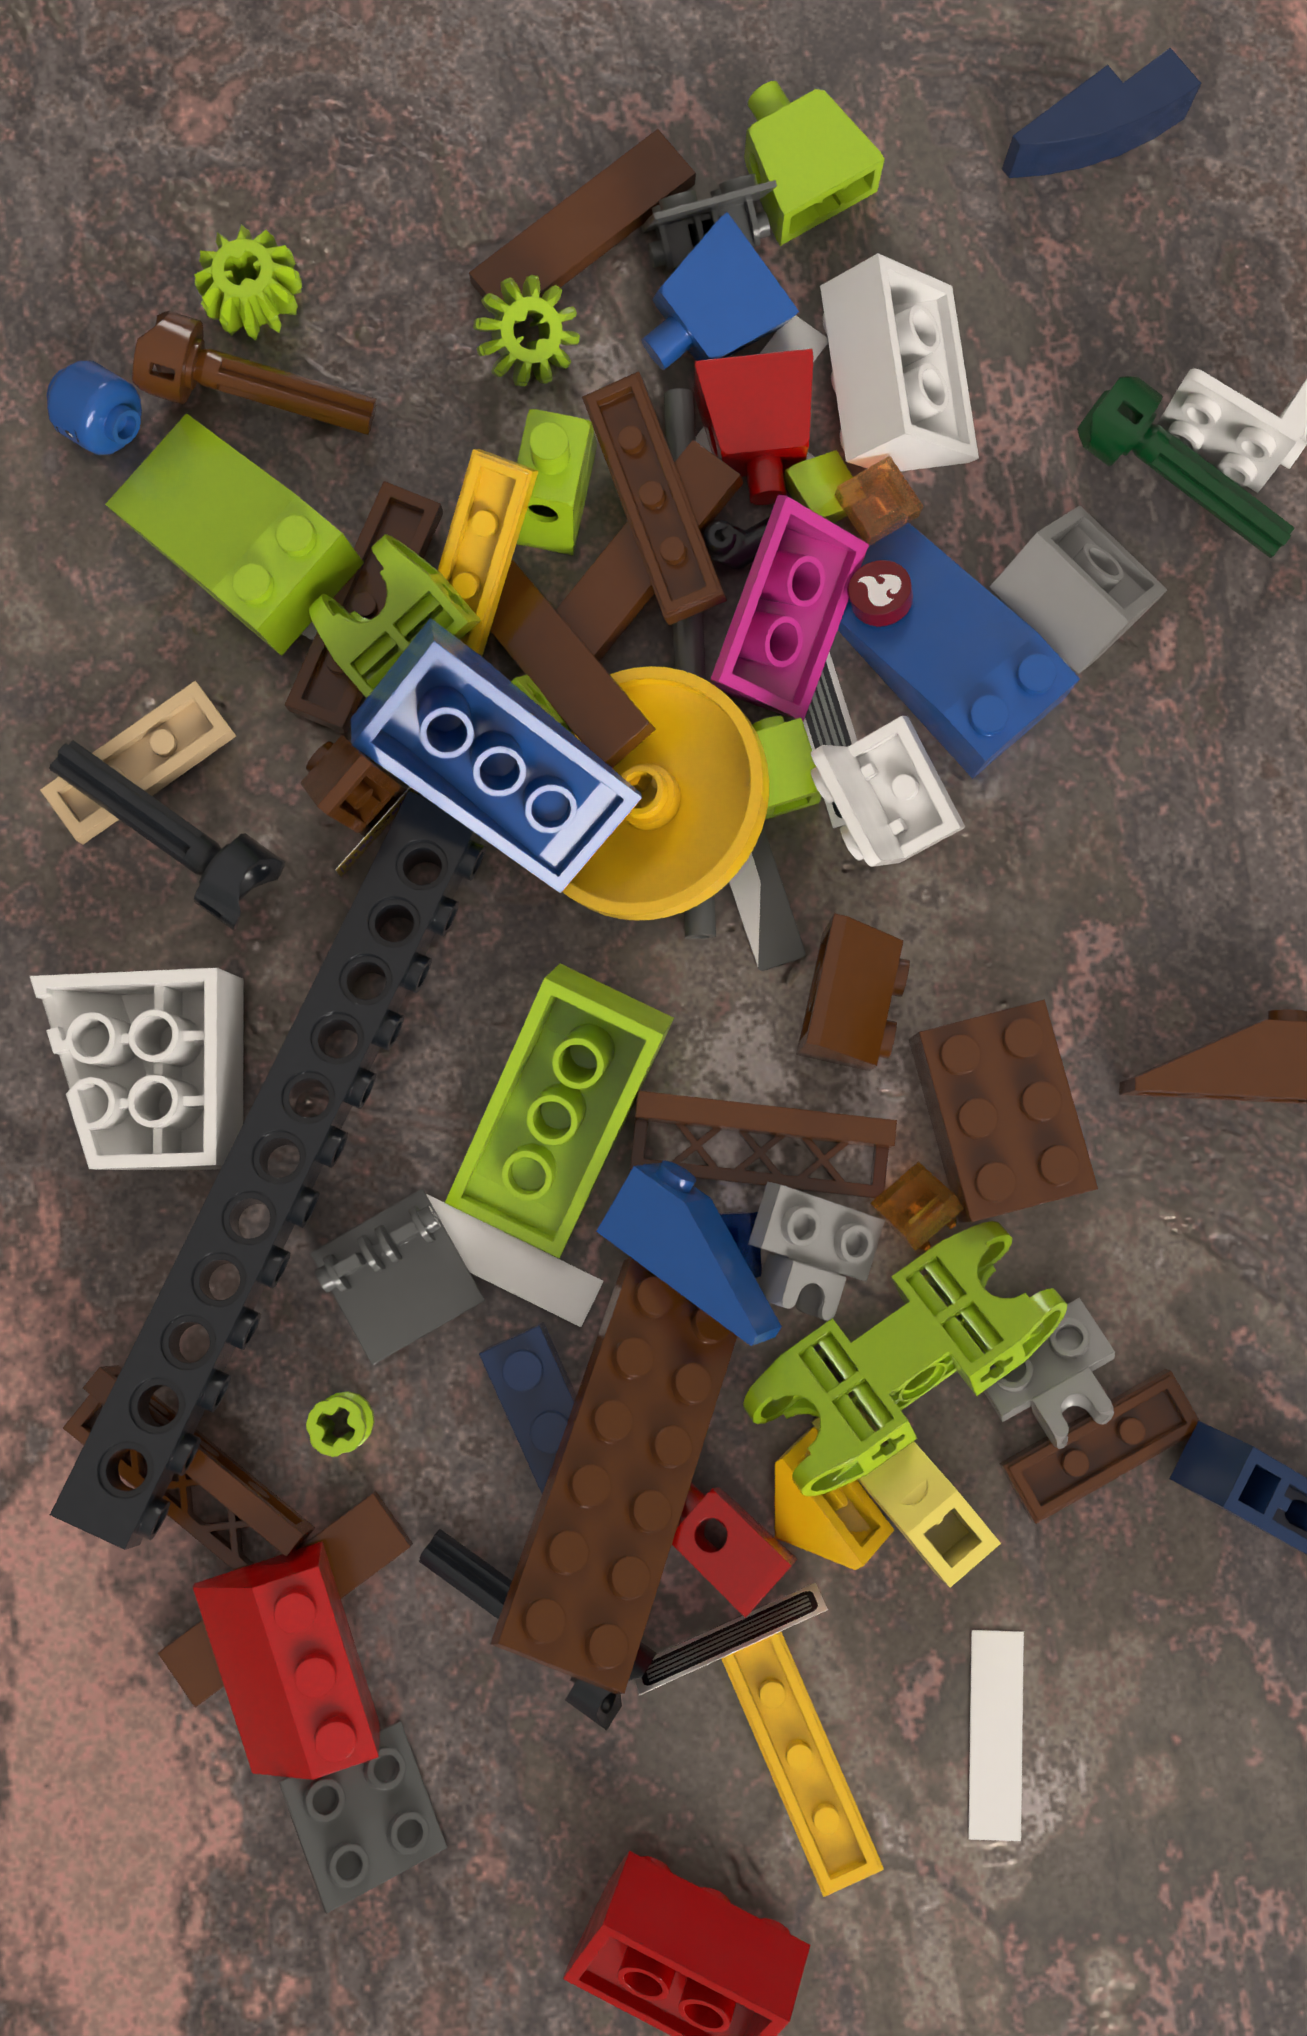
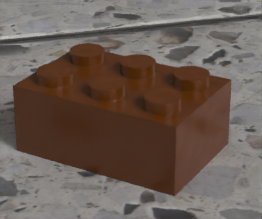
M1045 999L920 1031L908 1039L959 1223L975 1222L1098 1189Z

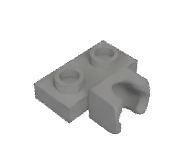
M767 1181L748 1244L775 1253H768L759 1281V1286L768 1302L787 1309L794 1307L796 1304L798 1311L826 1321L834 1318L846 1281V1277L840 1274L867 1282L885 1220Z
M1079 1297L1067 1305V1311L1058 1327L1028 1360L983 1392L1002 1422L1031 1406L1032 1413L1053 1446L1061 1449L1068 1443L1069 1427L1062 1415L1067 1408L1072 1406L1084 1408L1096 1423L1102 1425L1112 1419L1114 1415L1112 1402L1092 1371L1112 1361L1115 1358V1351ZM994 1364L989 1367L990 1370L995 1367Z

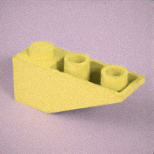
M851 1392L848 1394L850 1398L854 1396ZM861 1406L858 1410L873 1431L876 1432L878 1428ZM816 1417L811 1423L819 1431L820 1418ZM885 1441L881 1445L884 1447L888 1444V1442ZM915 1441L872 1472L858 1479L932 1571L950 1588L1001 1544L958 1490Z

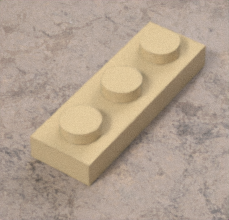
M195 680L92 754L153 796L236 737V734ZM57 777L40 789L75 840L82 845L119 820L60 777Z

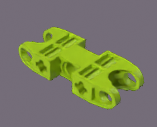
M387 534L371 547L374 555L384 567L380 574L386 583L387 589L386 603L378 616L370 620L363 618L356 611L349 614L335 599L324 593L309 606L311 620L334 661L366 698L430 618L459 640L481 621L438 570L405 544ZM528 675L516 677L511 681L574 735L570 727Z
M989 1221L980 1223L946 1238L891 1276L905 1305L853 1342L848 1340L832 1318L782 1353L750 1387L745 1396L743 1407L751 1420L756 1424H765L783 1414L786 1419L798 1414H810L820 1418V1430L816 1440L807 1448L811 1454L795 1468L792 1474V1480L803 1495L817 1496L825 1494L864 1477L915 1441L917 1437L902 1410L956 1371L973 1393L978 1396L1028 1360L1058 1327L1064 1318L1068 1304L1054 1288L1042 1290L1030 1298L1026 1293L1015 1298H1000L991 1295L985 1290L988 1278L996 1271L993 1265L1004 1256L1012 1244V1237L999 1222ZM924 1269L927 1272L925 1276L920 1273ZM819 1344L822 1349L816 1352L814 1347ZM827 1360L843 1380L840 1384L826 1366L825 1362ZM994 1364L995 1367L990 1370L989 1367ZM850 1392L854 1395L852 1398L848 1396ZM861 1406L878 1428L876 1432L873 1431L858 1410ZM887 1441L888 1444L883 1447L881 1444Z

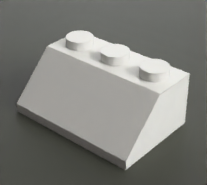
M879 253L822 284L820 289L824 309L823 326L828 336L833 370L831 382L837 397L841 425L840 442L845 452L846 462L881 473H892L965 464L979 459L952 286Z

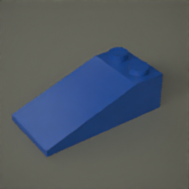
M901 516L869 543L861 567L878 560H888L901 565L908 572L911 579L913 602L910 610L896 623L887 626H872L862 622L855 616L849 598L838 631L973 779L1059 705L1080 678L1037 631Z
M431 618L351 718V744L353 747L559 893L565 889L642 799L641 793L483 657Z

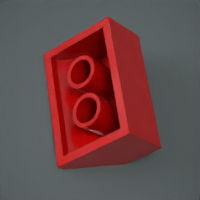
M323 1541L297 1549L288 1556L282 1554L194 1583L193 1590L252 1774L314 1780L379 1757L380 1722Z
M629 1851L608 1880L569 1961L563 1979L670 2036H777L791 2020L811 1945L791 1935L788 1928L783 1924L768 1918H758L731 1904L729 1898L722 1892L713 1888L698 1887L673 1874L670 1868L662 1861L653 1857L639 1856Z

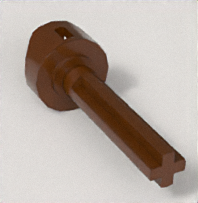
M166 311L157 315L156 326L137 339L132 380L140 390L152 396L183 405L187 402L196 384L199 383L211 389L369 435L377 407V398L214 349H205L203 323L201 320ZM154 364H155V366H156V368H157V371H153V370H152L153 367H154Z

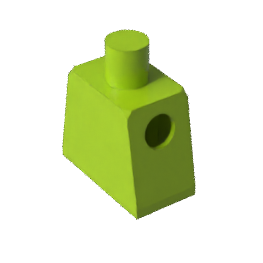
M777 81L767 82L753 92L748 100V107L757 122L753 123L746 132L744 159L749 174H756L758 185L776 180L777 187L761 198L760 202L767 214L775 239L780 246L878 191L885 158L825 90L814 89L793 102L789 101Z
M529 409L517 463L538 470V475L517 545L574 556L597 449V441L591 421L543 410ZM543 505L553 509L557 515L545 517L534 513V510Z

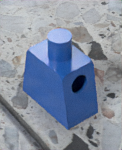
M726 212L718 219L653 297L652 300L666 320L641 339L649 356L662 370L669 367L688 350L696 361L728 358L782 328L799 313V310L732 217Z

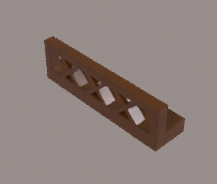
M638 1091L630 1170H632L633 1166L662 1163L661 1160L644 1159L648 1122L676 1125L691 1144L690 1147L671 1162L685 1168L695 1178L766 1186L768 1181L796 1190L884 1199L889 1148L895 1146L897 1120ZM686 1126L709 1128L711 1130L696 1140ZM721 1130L738 1132L754 1152L735 1169L718 1167L702 1147ZM749 1133L775 1137L760 1148ZM784 1137L801 1139L817 1159L798 1176L781 1174L765 1154ZM813 1141L838 1144L823 1154ZM847 1145L874 1147L870 1185L845 1182L828 1160ZM696 1151L707 1166L681 1162ZM759 1158L770 1173L744 1169ZM822 1166L833 1180L809 1178L808 1176Z
M119 1365L104 1366L97 1369L83 1387L90 1395L63 1427L65 1431L82 1445L85 1444L92 1430L87 1425L100 1407L104 1406L122 1370ZM152 1395L149 1403V1411L152 1418L163 1426L170 1423L177 1413L157 1396ZM196 1429L193 1435L201 1438L199 1449L183 1476L178 1475L179 1480H172L167 1488H179L180 1502L167 1491L163 1496V1499L170 1501L167 1515L233 1570L254 1564L243 1555L241 1528L251 1527L279 1550L274 1557L282 1554L288 1556L300 1548L316 1527ZM131 1449V1461L123 1456L120 1460L118 1471L119 1475L136 1489L144 1482L147 1474L144 1473L143 1455ZM200 1485L227 1507L228 1521L205 1523L193 1513L191 1486ZM229 1529L230 1543L215 1531Z

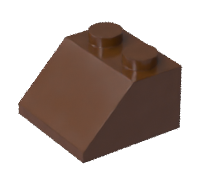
M833 914L822 933L796 1055L871 1071L877 1066L879 1057L889 1059L897 1029V1022L887 1020L892 995L902 997L910 968V960L900 958L904 940L851 917Z

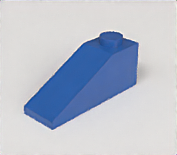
M666 1160L662 1161V1163L633 1166L596 1232L750 1346L775 1338L782 1326L712 1199L694 1186L696 1178L685 1168Z

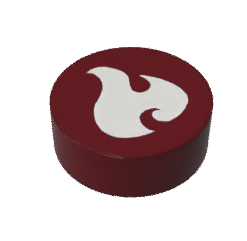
M878 560L867 563L854 573L849 583L848 593L852 610L859 620L868 625L887 626L896 623L908 613L912 606L913 591L910 576L901 565L895 562Z

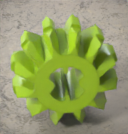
M242 224L237 239L229 241L225 236L217 232L216 244L219 250L217 252L200 250L199 261L203 270L194 274L195 286L198 293L202 296L201 305L205 313L212 320L219 319L223 330L231 336L244 326L247 335L256 341L260 332V326L268 324L271 329L280 333L282 324L278 315H297L296 309L298 305L294 295L302 292V280L299 272L294 269L296 263L292 252L286 245L277 246L274 236L267 229L254 240L250 231Z
M530 275L526 277L522 293L513 278L505 279L501 282V292L504 301L491 293L486 294L481 300L484 307L495 318L482 317L474 320L473 328L475 330L490 332L492 335V341L481 343L476 348L478 355L486 356L496 351L501 355L491 370L492 374L496 377H502L514 364L513 379L516 386L523 387L528 384L531 368L536 379L541 384L551 382L552 371L549 362L561 369H566L571 364L569 356L559 348V345H575L579 343L580 335L578 333L563 331L562 322L572 320L576 317L577 312L573 306L566 307L558 312L556 311L554 305L562 294V289L557 285L550 287L539 298L540 281L538 276ZM528 315L533 319L530 327L537 325L539 328V339L528 342L526 348L519 344L524 338L523 336L515 338L513 326L516 323L525 321Z

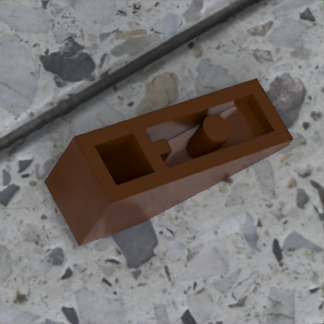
M343 735L335 743L331 741L326 742L312 755L306 765V770L309 773L301 781V785L319 809L363 837L370 832L407 791L372 759L353 747L351 741Z
M1290 1009L1268 1011V1019L1243 1027L1120 1082L1119 1095L1307 1104V1011Z

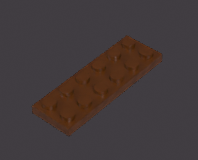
M631 1257L623 1261L571 1410L568 1424L564 1430L490 1643L493 1646L615 1694H625L737 1339L734 1333Z

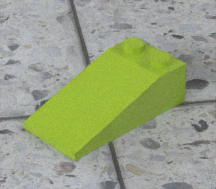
M187 413L105 504L281 656L312 622L309 606L323 593L333 598L364 564L341 531L295 493Z
M561 963L544 978L445 1203L560 1258L638 1097V1091L641 1090L674 1017Z

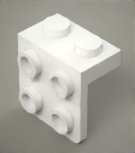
M1190 369L1157 425L1162 426L1210 464L1217 467L1219 471L1240 487H1249L1258 493L1280 464L1290 469L1307 445V378L1278 417L1204 371Z
M908 716L898 717L848 747L821 745L811 751L812 759L816 765L811 770L813 782L826 802H835L846 823L840 828L842 838L850 853L858 861L864 859L870 867L901 863L965 828Z

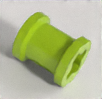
M350 1391L335 1393L317 1403L308 1415L306 1429L310 1435L311 1445L321 1454L331 1457L352 1452L371 1435L375 1423L374 1411L369 1402L360 1394ZM344 1408L350 1412L347 1424L354 1428L355 1431H349L340 1438H337L332 1434L335 1423L328 1419L327 1416L334 1415Z

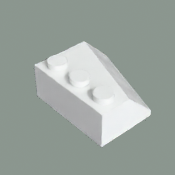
M219 968L30 976L36 998L42 999L51 1029L46 1031L52 1051L60 1056L70 1090L66 1093L89 1169H221L243 1125L244 979Z

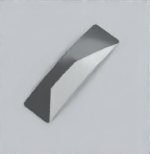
M763 826L749 858L738 873L729 881L760 971L801 959L806 955Z

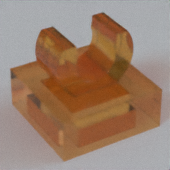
M890 455L837 486L834 495L859 535L869 546L919 517L924 507Z
M919 1161L870 1203L880 1218L885 1220L914 1251L918 1248L927 1251L931 1247L929 1239L945 1225L950 1229L957 1225L956 1216L964 1209L956 1195Z

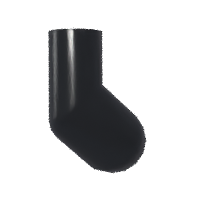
M770 516L747 530L732 525L725 520L717 519L711 521L705 527L702 535L712 561L733 569H741L754 562Z

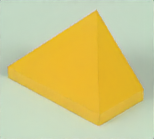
M813 1426L775 1462V1538L857 1570L869 1561L893 1533L894 1528L858 1480L817 1496H805L800 1492L792 1480V1474L795 1468L811 1454L807 1448L816 1440L819 1432Z

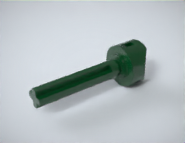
M1119 377L1111 390L1103 392L1078 426L1077 430L1083 447L1109 467L1121 455L1126 456L1132 450L1138 459L1269 558H1272L1279 548L1284 546L1290 539V534L1294 527L1162 426L1154 424L1153 421L1157 416L1154 412L1163 398L1160 393L1139 377Z

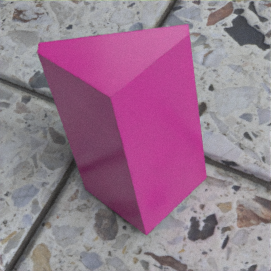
M778 495L711 676V683L729 696L792 719L802 718L804 722L849 600L848 588L850 580L854 573L861 568L869 544L790 497Z

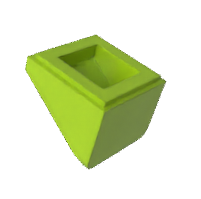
M837 450L796 463L784 472L785 486L792 499L832 523L867 505L866 498Z

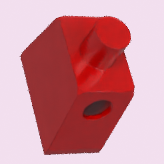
M812 348L695 361L694 397L711 452L738 472L741 477L747 476L749 498L753 504H774L778 495L787 496L784 478L785 470L796 463L805 461L807 458L810 439L814 360Z
M691 1483L672 1545L746 1618L798 1559L720 1487L712 1488L704 1495ZM712 1518H715L727 1529V1541L723 1548L713 1546L705 1538V1526Z

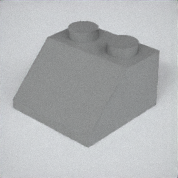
M1080 505L1038 531L990 586L1000 597V601L1037 631L1063 661L1078 674L1097 660L1167 591L1141 563Z

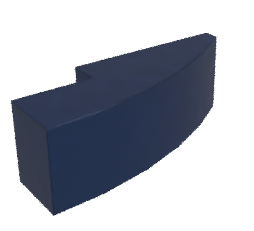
M1171 48L1167 49L1124 83L1106 65L1013 135L1002 170L1009 178L1045 176L1084 168L1120 156L1155 139L1185 119L1202 83Z

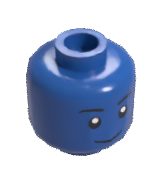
M91 360L77 361L59 370L48 385L46 396L50 422L57 432L96 455H110L124 448L138 434L142 409L141 399L133 384Z

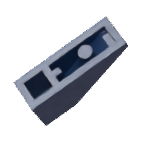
M1198 1421L1169 1479L1307 1555V1478L1254 1446Z

